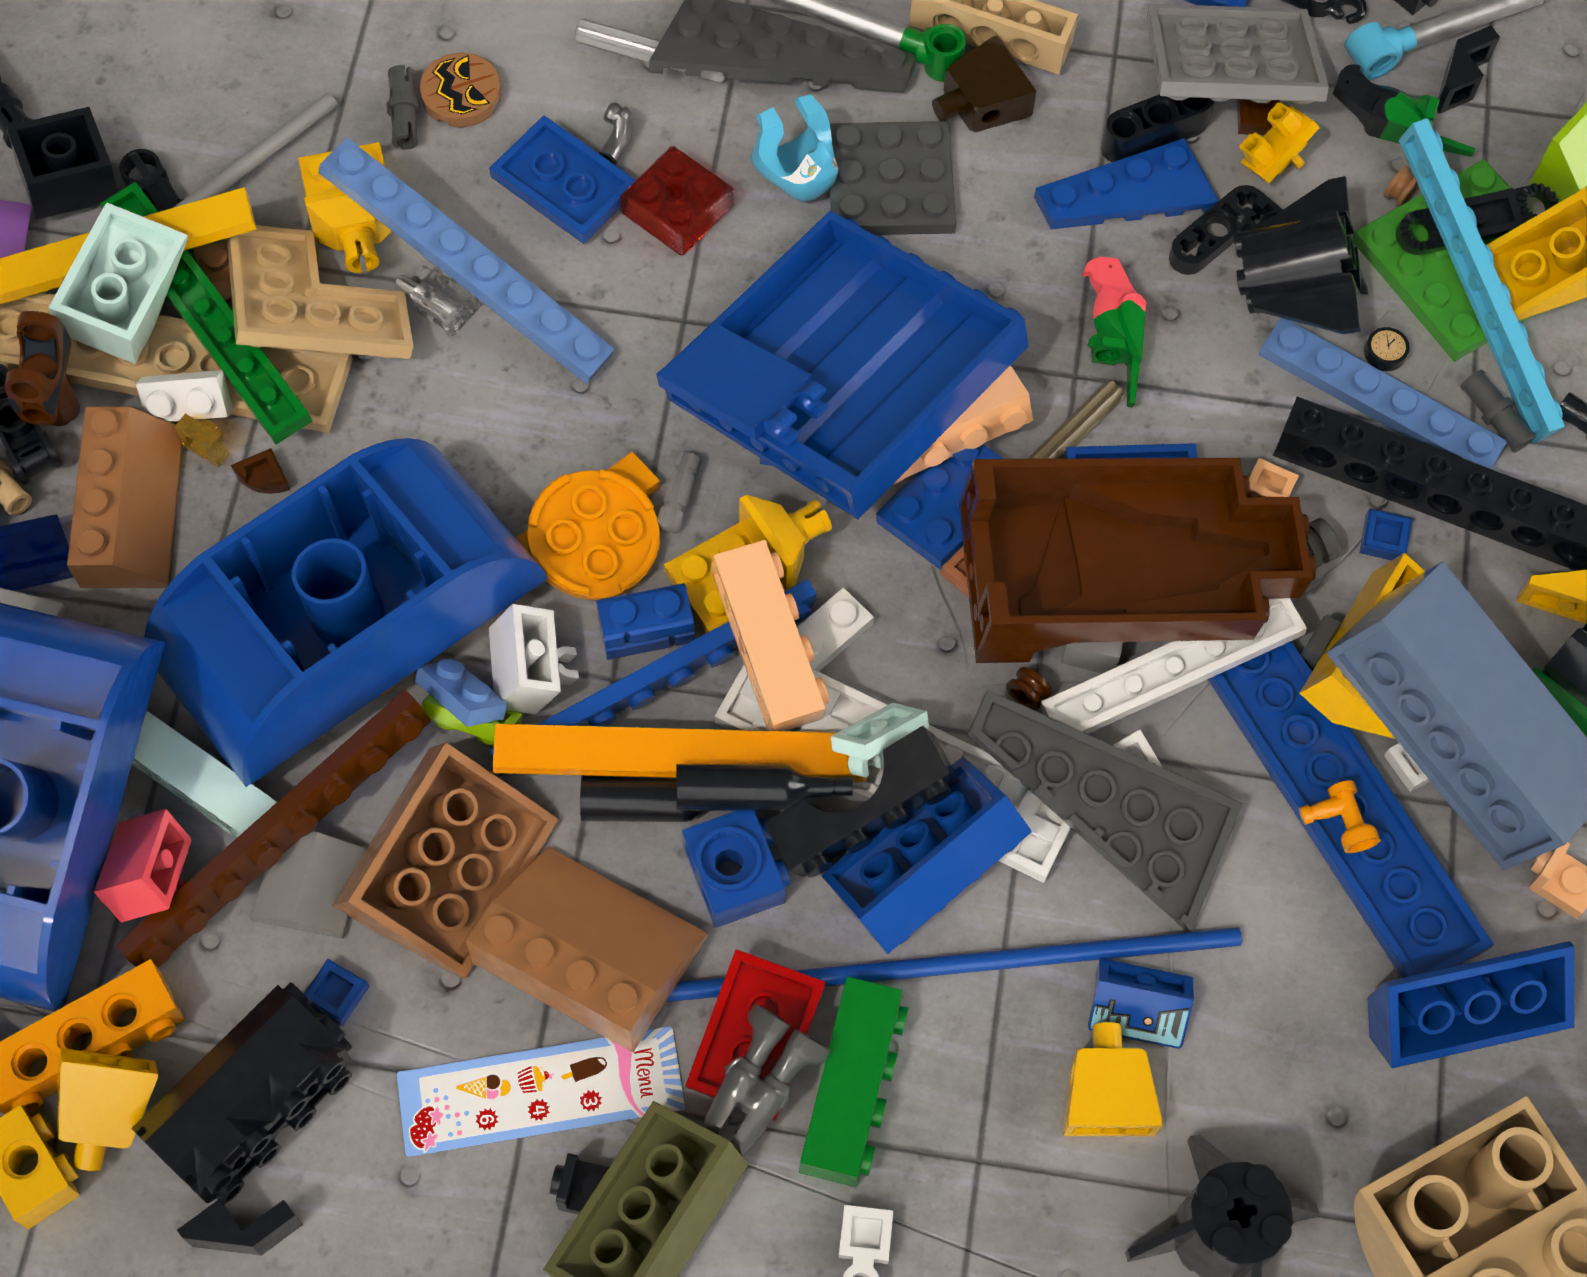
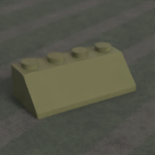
M653 1101L552 1254L543 1271L551 1277H678L749 1164L731 1141Z

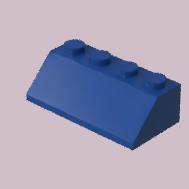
M964 756L952 765L961 782L951 787L952 793L947 798L933 805L925 803L911 812V819L903 825L894 829H887L885 827L871 836L872 842L868 846L855 853H847L821 875L887 954L899 944L905 942L913 932L933 915L943 910L952 899L971 883L978 880L986 870L1006 853L1012 851L1019 842L1032 832L1008 797Z
M1568 941L1386 981L1368 996L1369 1037L1390 1067L1396 1068L1575 1028L1574 945Z

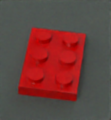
M735 949L685 1088L712 1098L715 1097L725 1078V1066L738 1056L744 1057L751 1043L753 1028L748 1021V1012L754 1003L761 1005L791 1025L763 1065L760 1077L764 1078L776 1065L794 1029L796 1028L805 1034L808 1033L826 982ZM780 1110L777 1112V1114L774 1116L772 1120H777Z

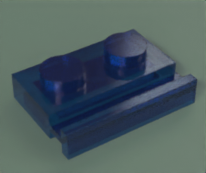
M57 514L0 526V588L16 591L73 578L67 566L69 544Z

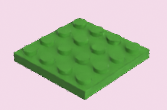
M1485 159L1457 174L1460 182V191L1464 199L1510 189ZM1420 194L1355 231L1352 241L1455 362L1488 342L1447 249L1422 255H1413L1404 251L1397 242L1396 228L1399 222L1411 211L1428 208L1423 195ZM1418 223L1410 224L1408 229L1410 230L1409 235H1412L1411 238H1415V241L1426 242L1428 240L1426 228ZM1497 238L1484 240L1483 243L1487 245ZM1530 317L1525 318V319H1522V320H1519V321L1522 323V322H1524L1525 320L1529 319Z

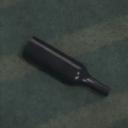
M783 763L676 764V811L785 810L807 797L853 796V777L806 776Z
M582 775L581 821L688 822L706 812L676 811V778Z

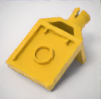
M380 142L359 146L385 167ZM333 151L299 157L298 160L306 194L304 200L316 242L337 251H344L346 268L350 272L362 273L359 259L361 255L365 258L368 272L377 268L380 260L375 244L381 243L392 231L318 173L320 164Z
M746 494L739 498V523L664 564V572L673 585L685 583L692 614L705 633L729 621L711 572L713 555L766 540L770 553L777 552L781 560L784 578H781L780 582L783 590L786 591L792 588L798 580L804 560L805 545L808 541L822 533L825 534L832 530V524L825 509L820 512L817 511L821 508L819 501L813 499L806 506L787 514L781 504Z

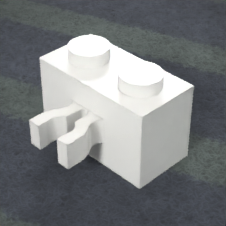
M512 604L489 627L494 693L507 703V711L537 714L561 692L560 684L571 686L579 679L578 670L566 669L561 663H558V661L569 663L577 656L575 647L562 646L557 649L553 610Z

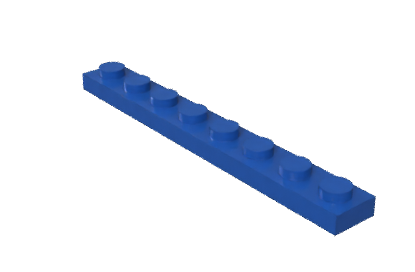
M808 579L784 591L785 594L791 593L795 599L799 613V619L794 620L795 624L811 614L810 608L813 607L817 593ZM729 621L537 725L607 727L616 720L615 714L631 706L632 710L644 707L656 698L655 692L668 685L672 689L678 688L695 677L694 671L707 664H710L711 668L717 667L734 656L733 650L738 648ZM492 748V749L490 750V757H491V762H492V764H493L494 748Z

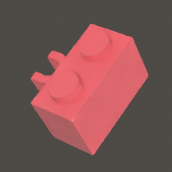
M167 809L119 822L94 893L121 923L168 910L174 893L185 884L179 877L192 841L191 837Z

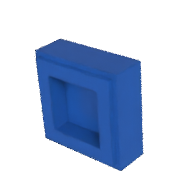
M1369 509L1365 516L1359 553L1387 560H1393L1403 553L1407 554L1412 518Z
M327 959L304 994L311 1001L310 1005L314 1010L327 1015L331 1020L343 1026L370 986L367 981Z

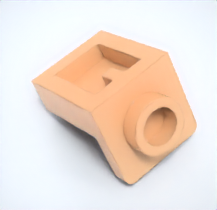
M1567 842L1564 846L1536 857L1530 867V870L1536 873V876L1528 889L1578 919L1587 907V866L1566 854L1570 843Z

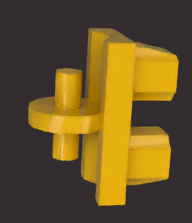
M1281 102L1277 103L1268 113L1267 120L1272 125L1271 129L1263 137L1256 132L1249 134L1239 145L1244 155L1241 161L1243 166L1268 184L1277 174L1280 175L1289 164L1297 170H1300L1305 165V162L1298 154L1306 147L1307 141L1320 128L1314 120L1294 107H1288Z

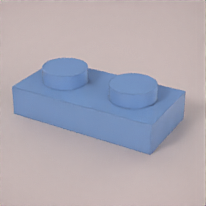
M442 659L437 663L426 664L417 669L415 682L466 727L504 719L507 703L456 659Z

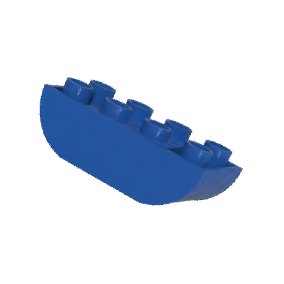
M394 439L374 444L353 453L198 555L171 581L159 597L149 616L144 637L165 642L157 672L244 786L247 787L542 584L548 578L541 566L439 449L419 439Z
M0 603V998L55 1012L66 1004L96 895L94 889L107 856L165 642Z

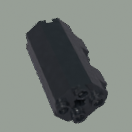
M291 982L284 989L277 985L131 1128L207 1204L215 1199H220L224 1204L233 1200L244 1187L243 1179L256 1166L259 1168L264 1167L277 1155L281 1145L275 1139L280 1130L287 1126H290L295 1131L304 1128L315 1116L317 1111L315 1106L328 1093L330 1095L337 1094L352 1077V1073L346 1068L351 1060L348 1051L352 1048V1045L344 1038L345 1033L325 1014L318 1020L319 1014L311 1007V1001Z

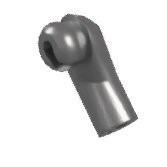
M612 102L606 109L603 118L606 123L612 124L614 127L612 134L599 154L616 165L630 144L633 114L627 106L623 108L618 103Z

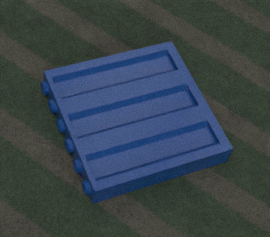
M829 211L710 324L716 323L812 374L813 381L820 383L826 388V393L819 399L827 403L829 408L818 419H815L798 407L793 406L790 410L797 415V420L791 427L800 431V436L789 446H785L767 433L754 440L667 390L665 391L669 401L856 519H859L1029 347L1025 318L1015 309L1005 308L989 299L981 290L971 289L958 282L950 273L938 271L929 266L916 254H908L893 246L885 237L881 235L875 236L866 231L853 219H845Z

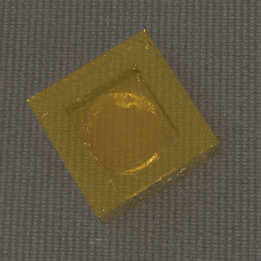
M185 413L175 425L184 448L217 467H220L228 457L229 453L222 438L223 432L214 423L207 419L198 421Z

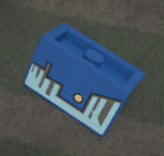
M1099 958L1095 980V995L1088 1028L1093 1031L1092 1026L1097 1023L1121 1024L1122 1037L1179 1049L1183 1046L1194 1002L1193 977Z

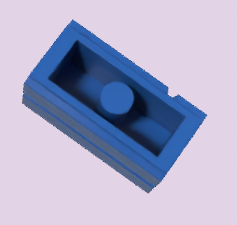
M685 583L596 601L607 660L670 648L671 644L676 646L685 645L695 640L694 620Z

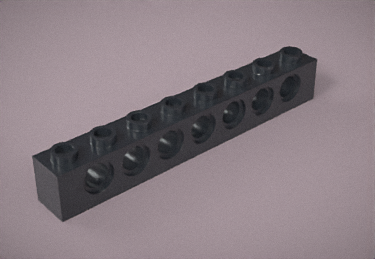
M1298 396L1296 397L1274 451V457L1571 570H1587V505Z

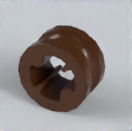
M1021 667L1016 673L1017 679H1010L1006 684V689L1017 703L1037 711L1041 707L1040 699H1047L1051 695V687L1036 671L1028 667Z

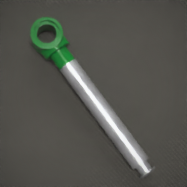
M767 0L915 55L917 63L924 65L926 74L936 81L944 82L946 69L965 56V35L960 28L952 24H939L932 28L927 27L923 32L838 0Z

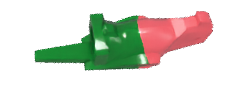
M1098 257L1090 260L1082 273L1083 277H1089L1091 285L1097 294L1093 309L1094 325L1097 334L1089 339L1087 346L1091 348L1093 363L1112 366L1124 363L1126 365L1127 407L1132 408L1135 405L1139 365L1143 353L1146 300L1136 293L1118 258Z

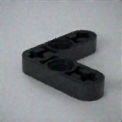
M1238 186L1176 236L1169 253L1170 265L1181 274H1196L1234 243V233L1256 228L1283 209L1254 186ZM1247 203H1249L1252 205V209L1249 207L1240 209L1238 207V204L1244 206ZM1211 223L1222 224L1228 230V234L1221 237L1213 236L1207 231L1206 226ZM1198 241L1201 243L1197 249L1196 256L1189 254L1185 257L1181 254L1182 250L1188 253L1194 249Z

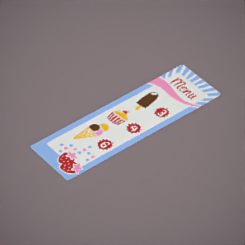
M670 1026L648 1030L634 1052L603 1037L399 1071L397 1073L404 1146L407 1157L641 1118L653 1101L674 1112L685 1109L673 1028Z

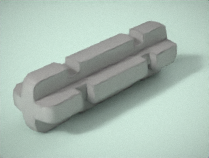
M681 451L677 456L674 465L676 468L672 472L663 500L664 506L661 507L657 518L659 529L663 531L677 533L681 529L684 520L683 514L687 510L695 484L694 479L697 477L701 465V459L698 454Z

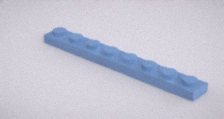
M346 138L320 164L318 172L320 175L585 384H588L612 357L615 348L349 138Z

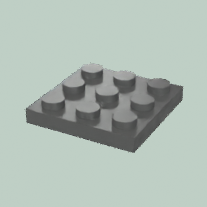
M949 121L830 123L832 147L839 169L835 183L829 190L830 211L845 219H853L861 228L874 235L955 233L956 212Z

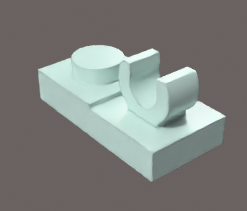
M891 703L830 736L832 751L849 755L848 767L850 773L866 778L869 776L868 765L881 769L884 767L883 749L922 725L927 729L929 728L927 711Z

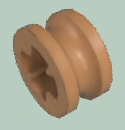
M1404 166L1401 168L1384 192L1386 199H1396V206L1398 207L1408 202L1419 188L1415 177L1410 174L1409 167Z

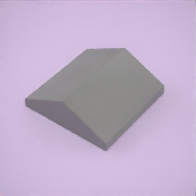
M311 832L301 837L281 855L274 866L265 870L251 920L253 922L344 939L350 916L334 907L333 903L367 848L319 832Z

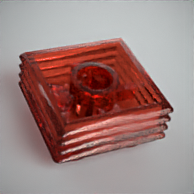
M671 146L620 196V203L622 204L621 213L682 256L733 207L734 188L677 147Z

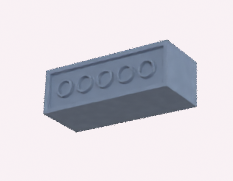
M1443 561L1384 596L1326 652L1502 870L1564 846L1587 821V737Z

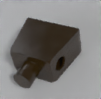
M996 35L946 69L944 94L932 100V107L940 121H946L959 115L970 131L979 132L1032 116L1037 91Z

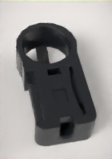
M136 149L130 151L122 158L119 170L125 186L127 187L136 182L158 212L171 209L182 201L170 184L159 157L153 151ZM145 164H150L156 167L152 175L148 171ZM137 167L143 179L135 180L129 178L131 170Z

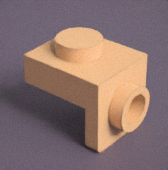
M1258 458L1249 477V497H1289L1299 475Z

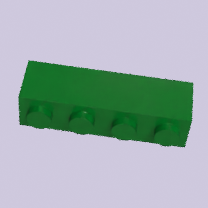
M846 977L829 1045L831 1053L824 1065L800 1160L799 1173L855 1188L859 1174L869 1176L875 1146L866 1144L870 1126L876 1128L881 1126L887 1099L879 1098L878 1093L882 1080L890 1082L892 1080L898 1053L889 1051L893 1034L902 1036L909 1007L900 1005L903 990Z

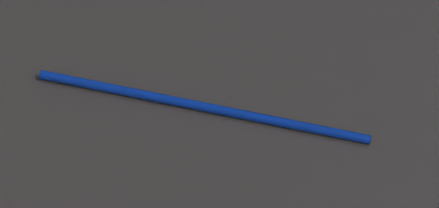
M1239 927L794 971L826 982L824 987L845 985L847 976L868 982L1093 961L1099 960V958L1113 959L1241 946L1242 937ZM725 977L680 981L666 1002L718 997Z

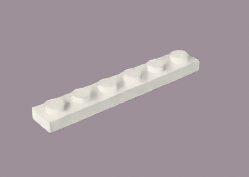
M1290 598L1268 599L1270 606L1269 619L1267 623L1263 624L1254 640L1173 641L1041 701V709L1044 715L1089 734L1305 635L1307 627Z

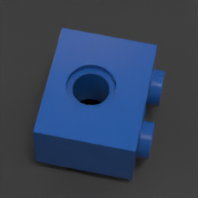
M754 810L734 811L682 830L683 847L714 928L785 903V887L791 885L790 878L783 860L778 859L774 861L768 845L774 844V841L764 824L767 821L766 818L758 819ZM732 861L740 865L741 870L735 875L727 876L721 874L717 867L723 862Z

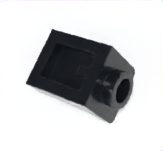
M568 1153L565 1165H556L550 1186V1194L557 1195L556 1204L558 1210L579 1215L609 1167L580 1161L578 1155Z

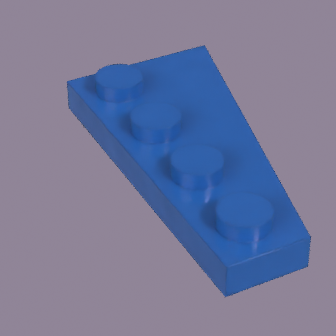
M1184 138L1037 187L1034 195L1051 230L1103 224L1104 219L1120 217L1125 218V221L1142 220V216L1148 214L1165 213L1166 217L1183 215L1184 210L1202 209V213H1205L1219 201Z

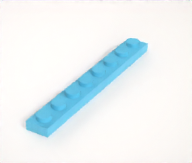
M1428 118L1412 123L1399 139V143L1521 419L1536 434L1532 443L1535 444L1546 440L1565 427L1562 421V409L1549 392L1545 383L1543 366L1533 356L1528 344L1526 328L1517 320L1510 304L1509 290L1500 281L1493 266V254L1490 248L1483 243L1477 230L1476 216L1473 210L1466 205L1461 194L1458 175L1449 167L1444 156L1440 135L1433 131Z

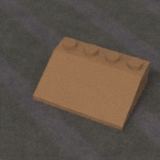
M447 742L434 746L426 752L334 901L333 906L375 933L461 978H466L474 965L468 951L467 937L492 901L536 859L559 818Z
M547 847L492 901L467 937L466 943L471 961L475 965L627 1050L634 1052L707 939L708 933L556 850Z

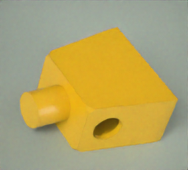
M1113 1022L1094 1024L1092 1026L1093 1048L1077 1049L1072 1059L1063 1136L1155 1137L1162 1127V1117L1146 1051L1141 1048H1123L1121 1024Z
M60 1048L57 1115L58 1139L76 1143L72 1162L75 1168L86 1171H99L103 1167L107 1147L125 1149L131 1146L136 1134L131 1128L143 1117L157 1082L158 1071L154 1060Z

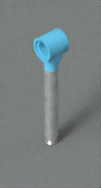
M1480 0L1397 30L1391 26L1382 28L1378 22H1370L1352 32L1346 39L1344 47L1355 64L1361 66L1360 72L1368 80H1374L1391 71L1402 58L1403 53L1541 5L1544 0Z

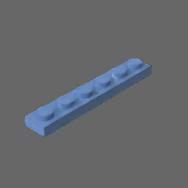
M1280 318L1260 349L1259 356L1409 439L1489 469L1492 468L1508 442L1504 438L1288 319Z

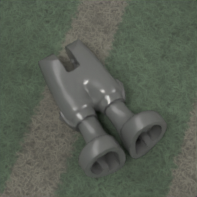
M754 1003L748 1012V1021L753 1028L748 1050L744 1057L738 1056L725 1066V1078L702 1124L706 1129L719 1134L722 1128L732 1119L730 1115L735 1108L745 1112L747 1116L742 1123H738L735 1135L731 1140V1143L742 1157L765 1131L779 1110L782 1111L783 1108L788 1106L791 1093L788 1084L797 1072L808 1064L821 1065L825 1063L831 1053V1050L795 1028L772 1071L764 1078H761L763 1065L791 1025L757 1003Z

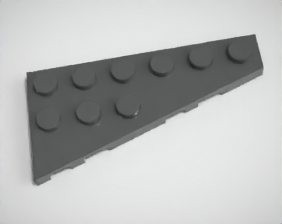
M684 0L649 60V73L663 74V68L686 69L685 76L701 77V71L723 72L724 76L728 79L791 84V79L794 77L813 79V85L828 86L829 80L850 82L855 89L904 92L915 69L916 61L915 55L903 52L900 49L886 47L863 40L860 37L845 35L828 30L822 26L790 19L781 14H773L750 7L747 4L729 0Z
M987 690L967 735L1186 932H1191L1243 803Z

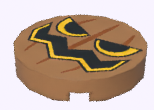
M464 52L447 54L433 61L423 72L419 84L423 107L430 117L438 122L440 119L448 122L449 126L459 128L473 126L488 119L495 111L494 107L497 105L498 100L500 102L502 95L499 75L492 64L478 55Z

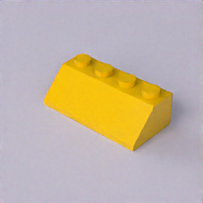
M1406 553L1401 554L1371 573L1299 693L1334 724L1393 739L1395 737L1326 652L1384 596L1425 572Z

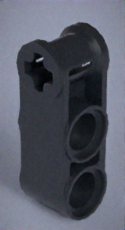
M0 364V387H4L6 374L9 371L2 364ZM5 388L0 391V439L6 448L4 451L22 484L25 485L30 482V477L52 466L60 468L64 465L46 432L42 431L39 425L23 420L18 426L8 428L14 421L22 419L16 415L9 402Z

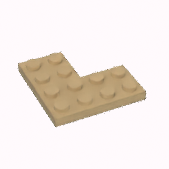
M256 225L257 230L227 238L235 340L237 345L285 348L297 351L332 352L342 355L355 354L411 359L413 340L405 291L320 284L314 233L310 230Z

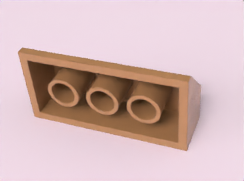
M85 407L67 566L80 588H167L170 584L185 433L183 427L132 407Z

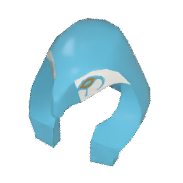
M812 94L798 97L794 101L808 125L807 129L795 140L781 146L778 145L784 136L783 123L774 107L760 113L756 117L759 123V133L750 156L752 164L763 177L800 202L816 200L830 190L835 183L839 171L834 157L828 116Z

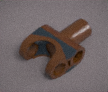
M39 311L21 312L17 322V335L20 345L19 366L7 372L4 384L9 402L16 415L28 423L54 426L67 425L70 421L76 419L80 412V403L66 377L72 345L71 338L57 317Z

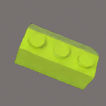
M1587 102L1552 138L1529 185L1532 183L1539 185L1541 183L1545 187L1549 186L1552 192L1555 191L1556 199L1558 198L1559 202L1583 188L1587 190Z

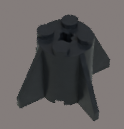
M1345 176L1328 179L1258 227L1234 233L1236 254L1238 258L1242 257L1244 268L1237 270V284L1240 295H1246L1250 314L1265 313L1340 334L1361 331L1357 296L1368 294V287L1360 269L1357 247L1354 248L1351 236H1346L1354 234V229L1350 219L1348 187Z
M1200 1134L1190 1136L1187 1142L1199 1183L1178 1207L1172 1229L1127 1249L1125 1252L1127 1262L1176 1251L1182 1264L1201 1277H1261L1262 1266L1275 1256L1290 1239L1292 1224L1314 1218L1319 1214L1317 1204L1288 1196L1282 1183L1276 1178L1274 1172L1269 1167L1262 1164L1254 1165L1249 1162H1231Z

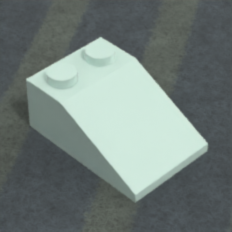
M106 202L48 307L50 314L61 321L71 339L136 364L157 322L187 243V235Z

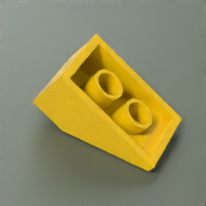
M1586 188L1487 244L1493 254V266L1497 275L1509 290L1510 304L1518 321L1587 298Z

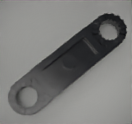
M1532 183L1520 188H1510L1464 199L1466 205L1473 210L1476 216V227L1482 241L1501 237L1537 216L1538 214L1533 215V212H1529V208H1526L1527 203L1525 202L1528 197H1535L1541 200L1545 211L1559 202L1558 198L1556 199L1555 191L1552 192L1549 186L1545 187L1541 183L1539 185ZM1429 208L1409 212L1396 228L1398 244L1404 251L1410 254L1422 255L1446 249ZM1418 223L1424 226L1428 232V240L1420 242L1419 240L1415 241V238L1412 239L1408 229L1410 224Z

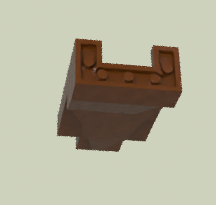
M1240 458L974 459L959 501L976 663L1030 662L1035 652L1083 642L1254 640L1263 624L1267 623L1269 619L1270 606L1268 599L1300 598L1316 575L1315 557L1313 554H1309L1307 546L1309 521L1307 515L1302 514L1299 497H1249L1250 482L1248 476L1242 474Z

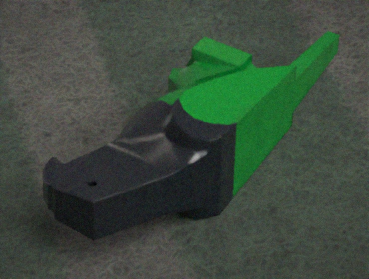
M1347 65L1340 71L1332 94L1364 125L1368 136L1399 143V139L1412 123L1428 118L1432 125L1440 99L1430 95L1412 98L1399 89L1371 83L1359 72L1360 65ZM1440 136L1443 143V151L1469 157L1473 155L1475 148Z

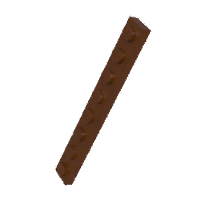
M406 689L399 693L175 892L168 910L149 915L116 945L121 954L135 967L150 959L156 967L164 964L180 945L193 934L201 931L208 923V920L227 903L238 898L245 887L264 870L274 866L284 852L301 837L311 833L322 818L337 805L344 803L351 796L352 792L369 776L380 771L388 759L406 743L413 741L420 735L422 729L431 722V719L416 699Z

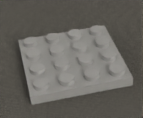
M1148 4L1147 24L1160 96H1167L1174 100H1185L1189 97L1209 98L1218 102L1230 99H1250L1257 103H1267L1271 100H1286L1297 104H1310L1313 101L1326 102L1329 85L1307 9Z

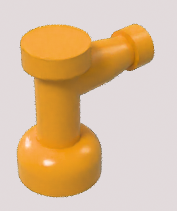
M1342 781L1329 787L1327 791L1330 799L1320 801L1310 807L1309 805L1299 807L1304 825L1314 823V820L1328 819L1341 815L1346 827V831L1341 836V844L1345 853L1362 852L1376 846L1381 841L1377 829L1371 824H1364L1354 796L1357 793L1354 781Z

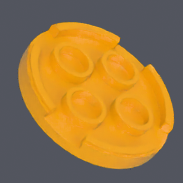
M588 470L568 475L566 473L552 481L540 493L529 516L527 545L530 555L546 573L548 578L546 581L554 588L578 599L602 600L617 597L630 591L645 578L657 557L660 546V531L654 506L646 493L638 485L625 476L609 470Z

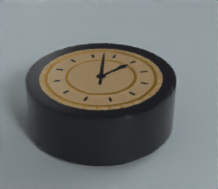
M1390 327L1378 328L1370 334L1365 344V358L1371 366L1381 371L1396 370L1406 360L1410 350L1409 341L1397 329Z

